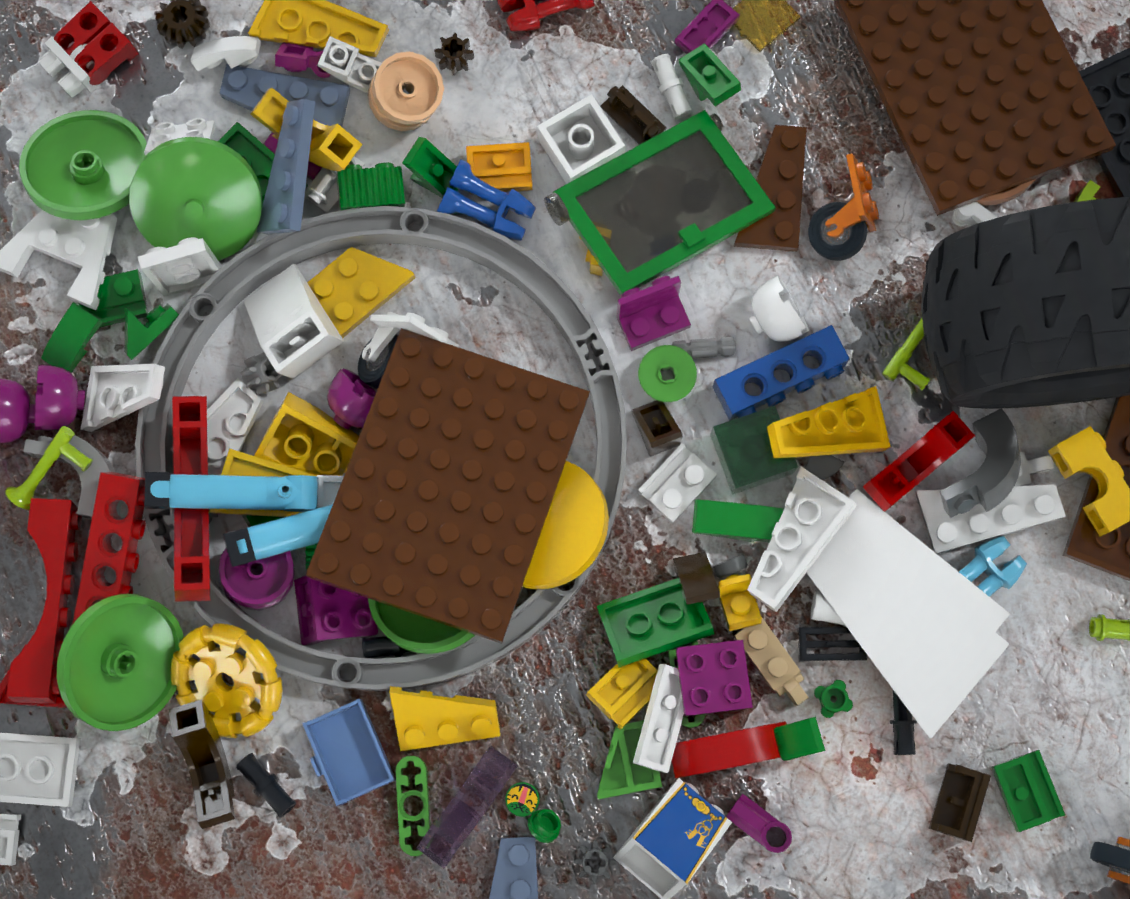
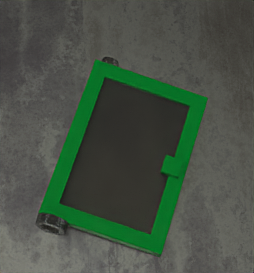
M703 110L558 188L544 198L546 209L552 220L558 226L570 221L620 296L630 289L639 288L775 211L776 207L722 134L723 123L717 114L714 113L709 116L706 110Z

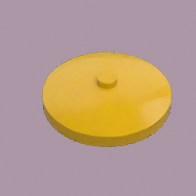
M566 461L522 587L549 589L574 580L589 568L604 545L609 523L605 497L593 478L582 468L571 462Z

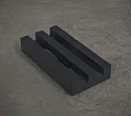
M847 627L797 628L799 636V662L867 660V654L857 640L806 641V635L852 634ZM859 647V653L807 654V648Z

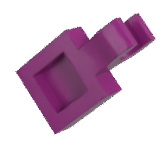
M283 42L275 54V66L284 67L287 71H306L309 67L321 78H328L331 75L318 67L323 51H313V47Z

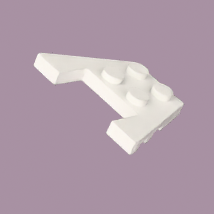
M41 210L0 250V271L18 278L34 250L81 269L67 296L76 303L96 310L100 300L97 297L99 285L103 284L105 277L103 272L105 258L110 255L118 218L112 213L96 219L70 220L56 217Z

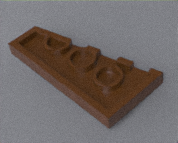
M775 125L756 181L776 209L772 214L739 231L734 247L798 251L807 127Z

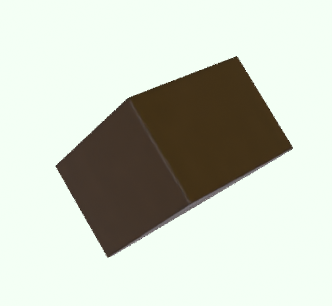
M656 400L631 410L650 457L680 446L683 437L682 432L664 402Z

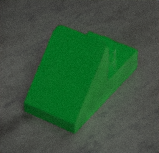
M705 43L679 59V64L700 101L708 98L716 107L741 91L740 81Z
M418 137L402 162L413 173L410 179L443 198L447 187L458 191L457 188L449 185L457 166L429 140Z
M168 303L164 307L159 304L146 316L148 322L143 325L125 307L124 352L133 360L168 328L179 314Z
M816 717L774 728L776 743L783 761L826 751Z

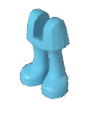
M998 536L974 548L975 558L959 572L971 582L985 572L988 577L977 587L990 597L1001 587L1010 589L1024 571L1027 563L1018 555L1005 563L999 570L992 561L1002 555L1011 544L1004 536Z

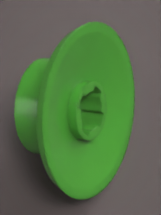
M662 345L653 348L643 357L639 365L638 377L643 390L650 397L662 402H674L684 398L691 392L696 383L697 369L694 360L685 350L673 345ZM671 370L674 379L664 381L661 371Z

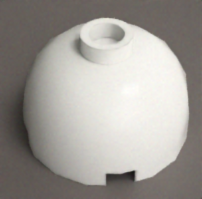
M778 275L766 281L756 290L751 303L754 315L749 317L758 334L765 332L772 340L788 342L810 332L804 316H799L800 312L797 308V303Z

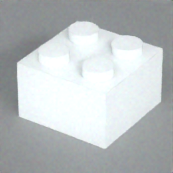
M592 94L537 126L538 141L566 184L625 153V144Z

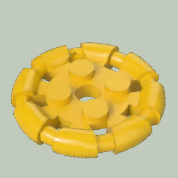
M215 623L212 627L203 625L192 630L180 641V649L174 652L171 660V683L177 687L178 694L176 699L180 706L202 699L209 711L216 712L215 715L211 713L210 715L219 736L237 738L238 734H243L248 737L263 730L273 720L272 714L278 711L282 700V679L277 676L275 659L259 639H252L246 635L247 631L240 627ZM240 647L247 651L245 654L246 658L236 652ZM192 654H195L201 659L199 661L192 657ZM222 673L231 676L234 686H229L223 681ZM195 680L197 689L191 690L189 681ZM258 698L260 700V704L257 703L254 699ZM238 712L241 714V721H236V713Z

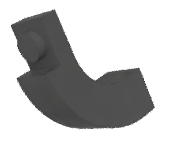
M1002 408L972 423L974 434L976 435L975 440L985 453L986 458L976 472L940 491L944 510L950 518L970 511L979 503L986 512L992 510L1009 495L1017 482L1021 465L1017 435L1011 420Z

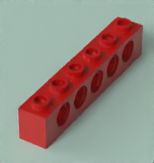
M100 472L73 624L82 613L95 603L101 601V599L119 594H133V586H130L132 573H135L138 568L140 558L139 553H136L138 540L143 538L146 526L145 520H142L145 507V478L116 472ZM121 500L128 506V514L125 518L120 517L117 513V504ZM114 533L122 539V547L119 551H116L111 546V537ZM107 567H111L116 573V580L113 584L109 583L105 578L104 573Z

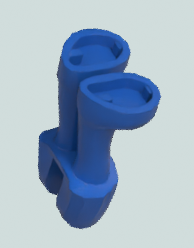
M460 159L449 185L475 194L499 207L497 211L491 210L463 196L458 191L447 187L436 212L450 215L456 212L465 214L490 226L493 231L508 239L521 241L526 229L513 221L505 219L508 211L511 210L518 215L531 219L536 207L514 189L506 193L480 180L472 173L471 165Z

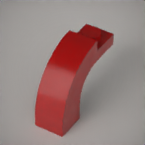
M952 411L909 449L868 481L863 488L885 512L976 435Z
M786 721L676 743L672 757L675 778L780 758L774 728L786 725Z

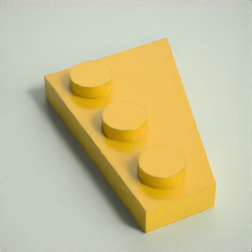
M390 686L389 693L400 751L501 736L495 700L460 695L450 698L433 695L431 691L420 690V693L402 691V687Z

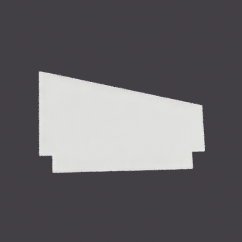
M856 489L849 498L856 503L857 507L806 573L927 736L932 738L1009 646V643L999 636L996 631L1010 613Z

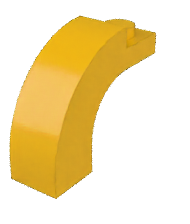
M271 87L250 114L274 133L272 136L278 140L283 122V114L289 101ZM313 119L309 161L328 170H344L360 149L362 143L338 123L328 126Z

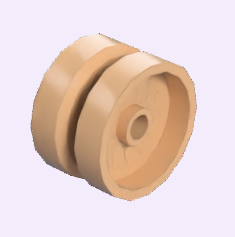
M410 51L395 53L383 61L370 82L368 91L370 109L377 120L388 128L398 131L415 130L428 121L442 101L444 92L442 75L435 64L424 55Z

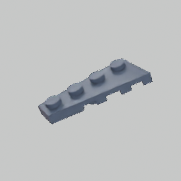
M226 64L220 89V95L223 99L252 111L267 90L272 87L289 102L300 99L315 101L313 117L315 121L328 126L337 123L341 127L343 126L350 94L348 85L240 66L231 69L229 64Z
M300 99L287 102L257 233L269 235L301 231L315 101Z
M534 836L501 838L489 899H538L536 840Z

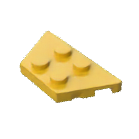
M350 247L307 283L343 339L416 277L411 270Z

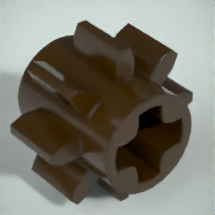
M456 33L447 39L441 37L442 47L434 49L435 57L440 59V70L447 68L452 71V75H455L456 71L462 69L468 71L467 60L474 59V51L469 49V39L466 38L462 41L457 37Z

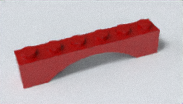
M172 396L174 474L208 475L207 396ZM174 508L175 602L210 601L209 509Z
M31 498L27 531L36 542L44 561L47 576V596L43 615L34 635L10 665L7 697L14 702L56 704L57 694H60L57 683V661L61 645L64 641V629L68 628L71 622V609L67 607L68 595L73 594L75 587L74 575H71L72 562H76L78 558V543L74 542L75 532L80 530L82 525V516L77 514L78 508L72 500Z

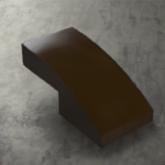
M705 552L673 558L674 569L680 581L682 595L687 605L720 598L719 589Z

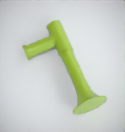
M922 317L902 347H899L881 373L892 382L901 374L920 387L919 389L921 390L926 387L930 378L925 377L906 363L924 337Z
M66 426L60 428L44 451V455L23 484L18 487H7L5 494L13 504L22 509L30 510L31 498H33L38 484L61 453L79 466L83 472L90 467L93 460L69 443L75 435L70 428Z

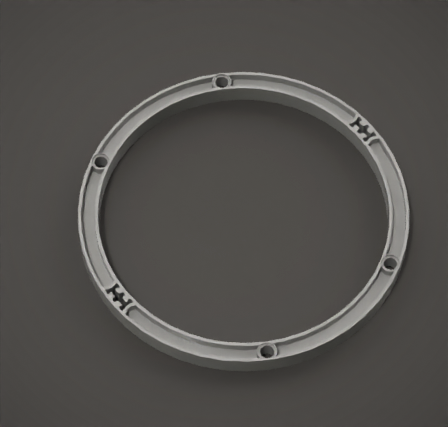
M377 206L352 208L322 214L303 220L301 231L270 234L237 254L208 279L193 295L173 322L157 351L153 364L165 367L163 388L159 400L139 409L135 455L136 477L145 478V472H170V474H173V452L170 450L173 447L172 396H182L197 358L220 323L254 290L286 270L292 264L297 265L307 259L331 251L360 245H417L443 250L485 266L516 285L535 301L554 322L569 344L590 391L597 440L594 481L602 490L608 507L609 523L604 545L589 568L574 579L575 584L572 589L568 591H562L557 587L537 589L532 596L513 612L502 644L475 635L461 646L445 652L422 653L408 657L382 659L346 657L320 652L294 643L272 632L250 617L227 596L211 575L210 601H189L200 616L211 626L215 623L234 625L246 630V635L252 639H259L275 659L276 668L283 672L315 683L345 689L389 691L390 686L402 687V690L415 689L448 682L474 673L506 657L530 641L560 614L578 593L594 569L609 538L619 508L625 477L627 432L620 384L608 348L594 321L578 298L550 268L515 242L478 223L447 213L420 208ZM413 222L424 224L419 231L412 232L408 230V226ZM213 305V310L209 315L199 316L202 307ZM590 343L594 355L599 357L601 371L597 373L594 361L592 359L588 360L589 350L587 345ZM144 507L143 514L150 537L164 567L174 581V546H172L169 539L162 536L167 531L164 523L158 520V518H163L166 525L174 529V508L145 509ZM172 530L169 533L171 540L174 543V530ZM353 664L357 670L356 677L353 681L345 683L341 679L340 672L345 665Z

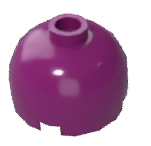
M38 365L35 430H60L62 426L67 427L75 420L77 410H84L85 390H78L77 379L64 368Z
M345 368L339 370L328 388V405L336 414L333 420L347 430L351 426L362 429L376 391L359 378V375Z
M0 378V443H8L24 435L28 423H35V404H30L29 393L22 385L15 381Z

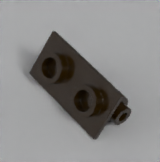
M623 85L620 88L617 86L611 88L607 94L609 98L600 106L639 145L667 129Z

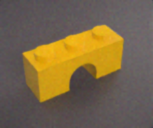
M1089 426L1049 449L1048 453L1064 479L1076 473H1087L1096 480L1099 488L1098 496L1092 503L1083 507V510L1099 536H1103L1130 521V488L1123 479L1124 472L1117 461L1112 460L1105 450V440L1100 433L1094 432L1092 427Z

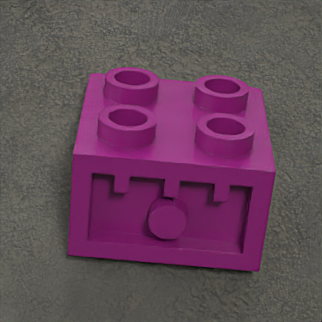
M670 276L660 277L651 283V287L641 291L639 288L630 289L621 295L622 298L618 299L616 317L631 351L691 327V323L679 298L681 287L679 276L670 278Z
M306 575L294 580L301 645H314L326 640L368 637L378 634V627L372 617L368 598L308 578Z
M743 640L685 646L676 649L683 708L686 716L753 708Z

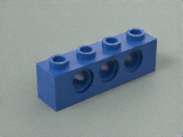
M830 325L715 379L712 387L729 421L737 417L739 421H743L757 413L756 408L767 404L768 407H773L786 400L785 395L794 390L800 394L816 385L814 381L824 376L827 380L839 376L844 372L843 367L846 366L850 358L835 329ZM806 356L816 358L819 367L815 369L808 368L804 364L803 358ZM779 369L785 370L790 376V381L779 382L774 377V371ZM748 383H755L760 387L761 394L750 396L746 393L744 386Z

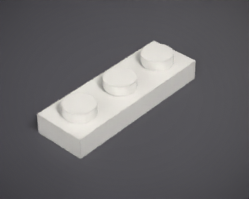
M659 664L633 759V764L662 773L669 772L684 715L678 668Z

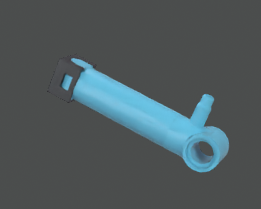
M145 472V509H250L306 512L317 509L318 477L188 475L170 474V472Z
M333 504L224 533L223 539L231 567L317 544Z

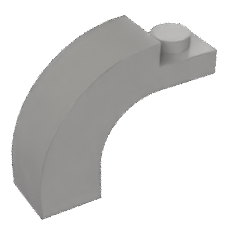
M74 435L69 443L93 460L90 467L83 472L79 466L62 453L56 461L71 464L78 472L81 480V495L77 514L86 519H92L100 472H116V470L100 450ZM38 436L37 441L26 439L23 452L33 458L41 459L53 438ZM122 500L117 504L118 515H120Z

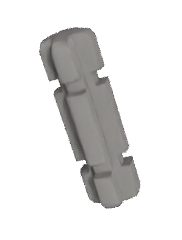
M722 337L720 341H716V338L690 340V343H686L685 340L672 343L673 346L685 350L692 359L717 357V354L732 356L735 353L733 337Z

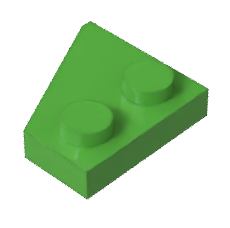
M644 720L627 723L621 730L615 726L597 792L598 799L662 787L659 771L633 764Z

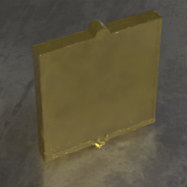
M742 0L732 8L740 14L739 20L734 24L740 31L739 35L746 37L759 52L801 18L786 0Z

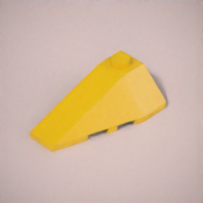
M288 392L254 456L314 475L343 476L359 436L350 429L347 430L337 424L331 416L318 407Z

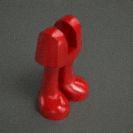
M497 0L502 12H510L526 5V7L508 16L506 22L512 32L540 28V19L573 8L587 10L595 6L594 0H547L539 4H535V0Z

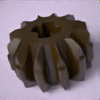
M170 0L171 3L169 4L160 2L162 12L155 14V19L158 22L157 30L160 35L165 36L164 38L168 44L177 43L178 47L183 49L186 42H190L192 46L196 47L195 39L197 37L206 39L204 30L210 28V22L207 18L209 13L205 6H201L200 0Z

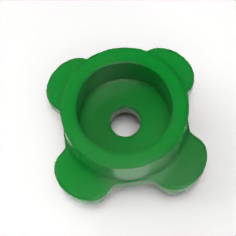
M835 680L830 686H818L815 689L814 696L820 701L822 716L831 718L834 716V713L839 711L848 712L852 709L853 702L848 697L844 681ZM831 696H835V697H836V701H835V702H832V701L830 700V697H831Z

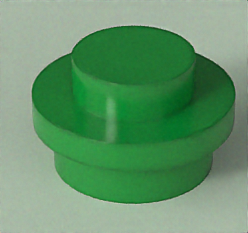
M537 810L530 815L528 828L538 841L551 843L559 835L561 821L552 810Z

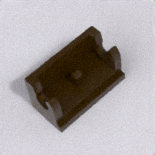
M948 763L928 829L963 841L972 842L991 775L961 765Z

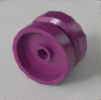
M225 548L221 554L218 569L224 590L232 601L245 609L252 610L272 608L284 600L293 587L295 575L290 551L231 567ZM257 565L263 566V572L260 575H253L250 572V569H256Z

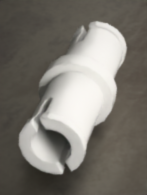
M662 54L655 57L651 61V65L661 85L659 87L660 93L663 96L665 95L674 120L687 117L693 110L683 91L684 82L682 78H678L670 55Z

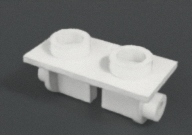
M355 155L348 164H358L361 165L362 168L365 165V163L356 158ZM322 168L306 189L304 198L325 213H329L339 199L337 171Z

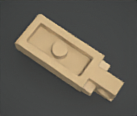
M763 618L762 624L746 627L733 636L735 640H743L745 654L772 691L775 690L779 697L786 693L795 706L800 705L809 698L799 684L804 680L800 669Z

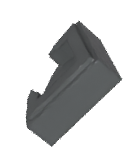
M832 455L810 456L804 469L824 480L836 474L843 466L844 461Z

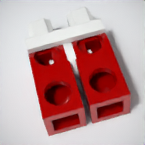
M90 1L58 31L54 39L51 37L45 42V45L50 50L43 55L38 63L52 78L66 67L69 72L58 81V84L73 98L85 88L92 93L98 87L97 85L106 80L116 67L126 59L130 62L139 53L122 32Z

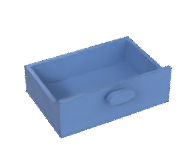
M357 699L320 717L302 723L316 755L310 758L317 777L324 775L336 806L343 805L396 781L362 699Z

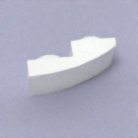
M233 36L212 40L194 47L191 62L197 71L208 67V69L215 68L223 62L224 58L231 69L240 64L247 66L257 59L261 41L258 37Z
M329 36L318 62V67L337 79L368 94L370 82L382 63L360 54L359 48Z

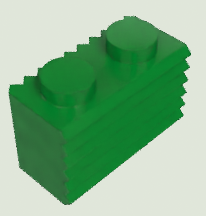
M384 162L376 164L375 168L362 169L361 165L350 164L344 170L337 171L340 211L377 206L405 207L401 166L394 167L393 163Z

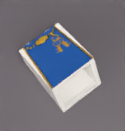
M678 778L613 858L658 897L670 899L688 884L732 822L726 818L722 809L710 804L701 797L698 790L692 784L683 782Z

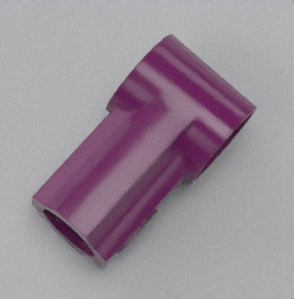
M743 793L726 815V818L770 852H783L792 842V834L788 826L777 820ZM779 827L784 832L785 840L781 846L772 847L767 842L766 834L770 828Z

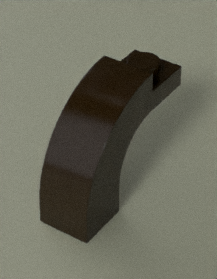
M201 699L169 709L172 738L182 752L191 777L199 826L201 829L234 820L235 813L232 797H235L232 778L221 739L207 707Z

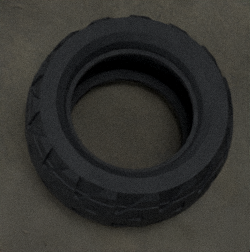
M1130 197L1079 201L1022 211L964 228L936 244L926 261L921 313L926 352L934 376L937 377L941 393L952 404L959 407L981 409L1023 408L1078 403L1130 395Z

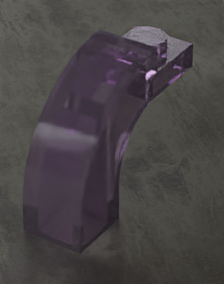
M490 746L455 797L432 824L417 846V849L445 869L501 793L518 765Z

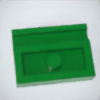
M138 269L105 276L103 284L99 285L97 297L100 300L96 310L79 304L80 307L103 322L100 327L125 322V307L137 319L148 315L142 277Z
M1035 750L991 766L1016 832H1022L1055 818L1065 816L1040 750Z

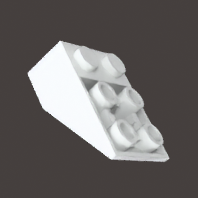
M292 264L244 301L260 346L278 374L294 379L344 342L296 264Z

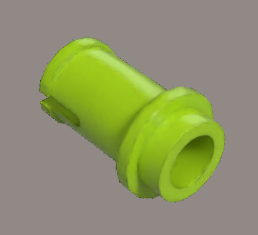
M1099 614L1097 617L1090 619L1089 634L1098 641H1103L1104 638L1130 641V619L1106 618L1103 614Z

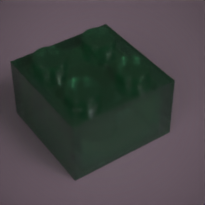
M776 406L713 426L710 436L732 495L792 475L798 468L795 457L773 458L767 426L780 420Z

